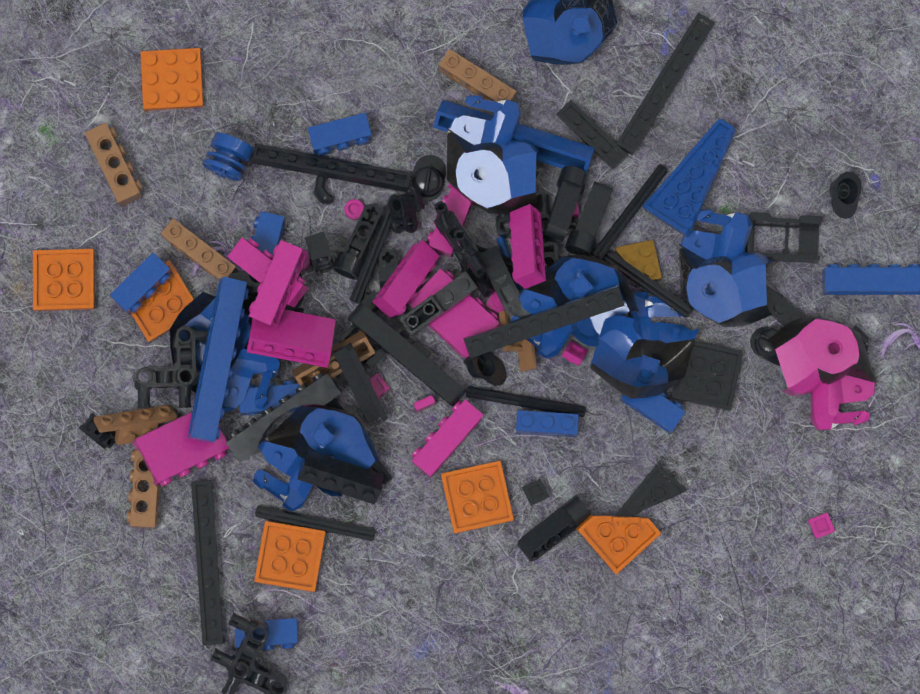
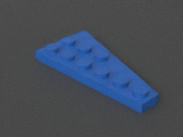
M719 118L643 205L644 210L688 238L736 132L735 128Z

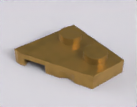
M653 240L615 247L616 253L622 259L653 281L662 279Z

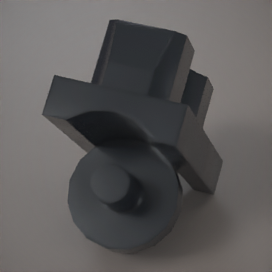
M91 413L89 419L79 429L103 449L106 447L111 448L115 444L116 432L100 433L94 423L96 415Z

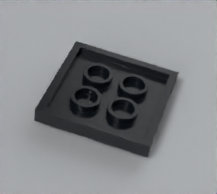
M694 341L685 378L673 386L671 398L730 412L743 352Z

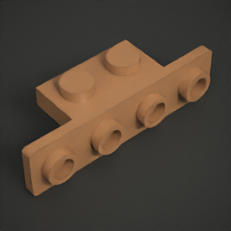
M506 310L500 311V325L510 322ZM528 340L503 347V352H518L521 372L536 369L534 345Z
M162 405L94 417V423L100 433L116 430L115 442L117 445L133 443L135 439L157 429L158 423L176 420L177 415L171 405Z

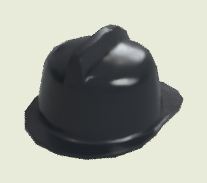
M426 155L421 157L415 164L411 183L412 191L420 189L424 202H431L437 199L443 190L446 167L439 157Z
M854 172L842 173L831 183L829 188L833 211L843 219L851 218L855 214L861 194V180Z
M761 327L755 330L750 339L753 352L759 357L781 366L776 350L767 341L778 330L771 327Z
M491 352L473 358L468 356L463 361L467 366L469 374L475 379H484L494 386H500L506 379V369L503 362Z

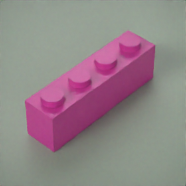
M449 183L448 188L451 190L448 196L444 195L442 201L446 203L449 211H453L463 227L472 203ZM435 227L434 232L430 231L426 243H429V246L436 253L451 258L454 252L444 236L441 235L438 228Z
M528 204L510 212L509 222L511 229L510 243L512 245L511 259L513 262L512 276L514 281L525 289L546 281L541 213L531 204Z
M241 238L227 257L261 283L265 279L266 268L272 262L274 255L267 250L262 252L258 248L260 245L253 239L246 240ZM298 276L287 302L292 307L297 305L309 289L304 284L305 280L301 276Z
M282 240L274 249V257L266 268L265 279L258 286L257 298L251 303L249 308V317L276 328L308 255V251Z
M423 240L413 244L372 302L389 318L401 315L407 308L405 306L406 303L417 294L416 289L426 281L427 278L425 276L436 267L437 264L435 262L439 255Z
M464 400L462 403L458 401L452 408L453 414L449 418L445 416L438 424L440 429L436 433L431 432L425 439L426 445L422 449L418 447L412 454V463L430 479L483 419L484 415L467 400Z

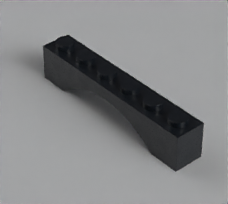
M322 371L312 377V383L309 385L303 383L296 388V394L291 397L287 394L278 401L280 404L274 409L272 406L261 412L263 416L258 420L254 417L244 424L246 428L240 432L236 429L230 433L226 444L239 463L258 450L257 448L265 430L281 414L303 405H325L340 395L342 391L330 373L326 372L324 374Z

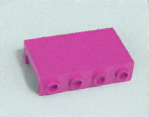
M440 268L408 304L414 309L428 297L435 295L451 283L455 277L446 270L444 272ZM470 295L463 299L464 301L429 325L437 335L464 359L469 356L463 340L464 337L500 325L498 322L499 317L492 311L487 312L483 308V302L477 297L473 299Z
M284 310L276 328L252 318L246 352L327 368L331 355L336 319Z
M191 412L135 439L132 444L136 450L139 449L154 478V485L161 484L163 487L173 482L172 478L178 475L182 478L190 474V469L196 466L200 469L208 465V461L213 458L219 460L227 455L226 452L230 448L226 444L227 440L222 431L220 430L219 438L215 439L213 443L187 438Z

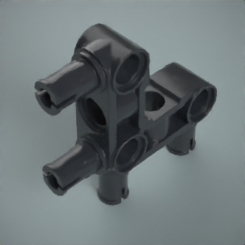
M542 194L536 196L538 211L541 213L542 221H547L550 215L549 194H544L543 202ZM510 213L498 214L495 218L496 232L499 237L510 239L511 229L507 232L500 229V225L504 223L509 225ZM575 216L572 217L568 229H576ZM543 235L544 261L550 260L554 264L561 258L558 255L557 240Z
M444 201L437 202L435 204L437 216L434 223L453 249L459 261L461 272L467 271L484 298L491 296L493 289L486 280L487 273L476 245L469 238L453 211L448 210Z
M188 326L178 328L172 336L174 365L171 368L143 367L133 374L134 388L138 390L137 408H151L150 390L152 388H176L179 395L178 408H191V389L197 385L200 371L196 369L195 344L196 342H206L209 330H196V328ZM180 331H184L187 334V341L180 340ZM140 372H145L148 375L146 383L140 381ZM181 372L188 374L189 379L187 382L181 381Z
M233 613L228 625L245 632V636L236 654L231 656L215 648L210 658V661H214L228 670L229 678L221 692L227 694L229 691V694H235L240 682L266 694H285L288 687L286 675L274 668L269 669L257 663L256 660L259 651L263 650L269 633L268 624L264 620H248ZM262 629L264 634L257 635L254 630ZM242 664L246 669L241 671L236 666ZM281 682L284 686L276 688L273 684Z

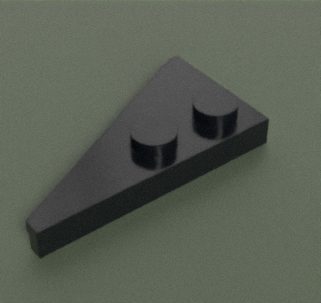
M656 465L615 516L630 517L685 493L687 489L660 466Z

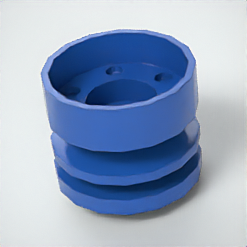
M216 132L210 146L217 152L208 151L206 156L209 159H204L202 165L219 177L241 181L243 175L240 172H244L246 168L239 161L249 162L254 151L253 147L236 137Z

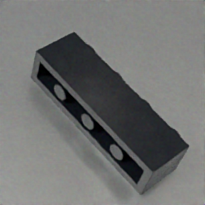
M307 449L300 462L297 480L375 505L382 491L384 474Z

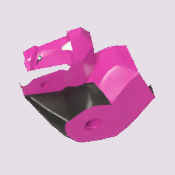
M807 315L785 325L767 340L776 350L788 387L782 392L790 396H802L811 393L810 421L817 430H830L838 424L853 423L858 425L869 420L870 412L840 413L838 411L839 404L866 401L875 393V383L877 381L860 333L835 321Z

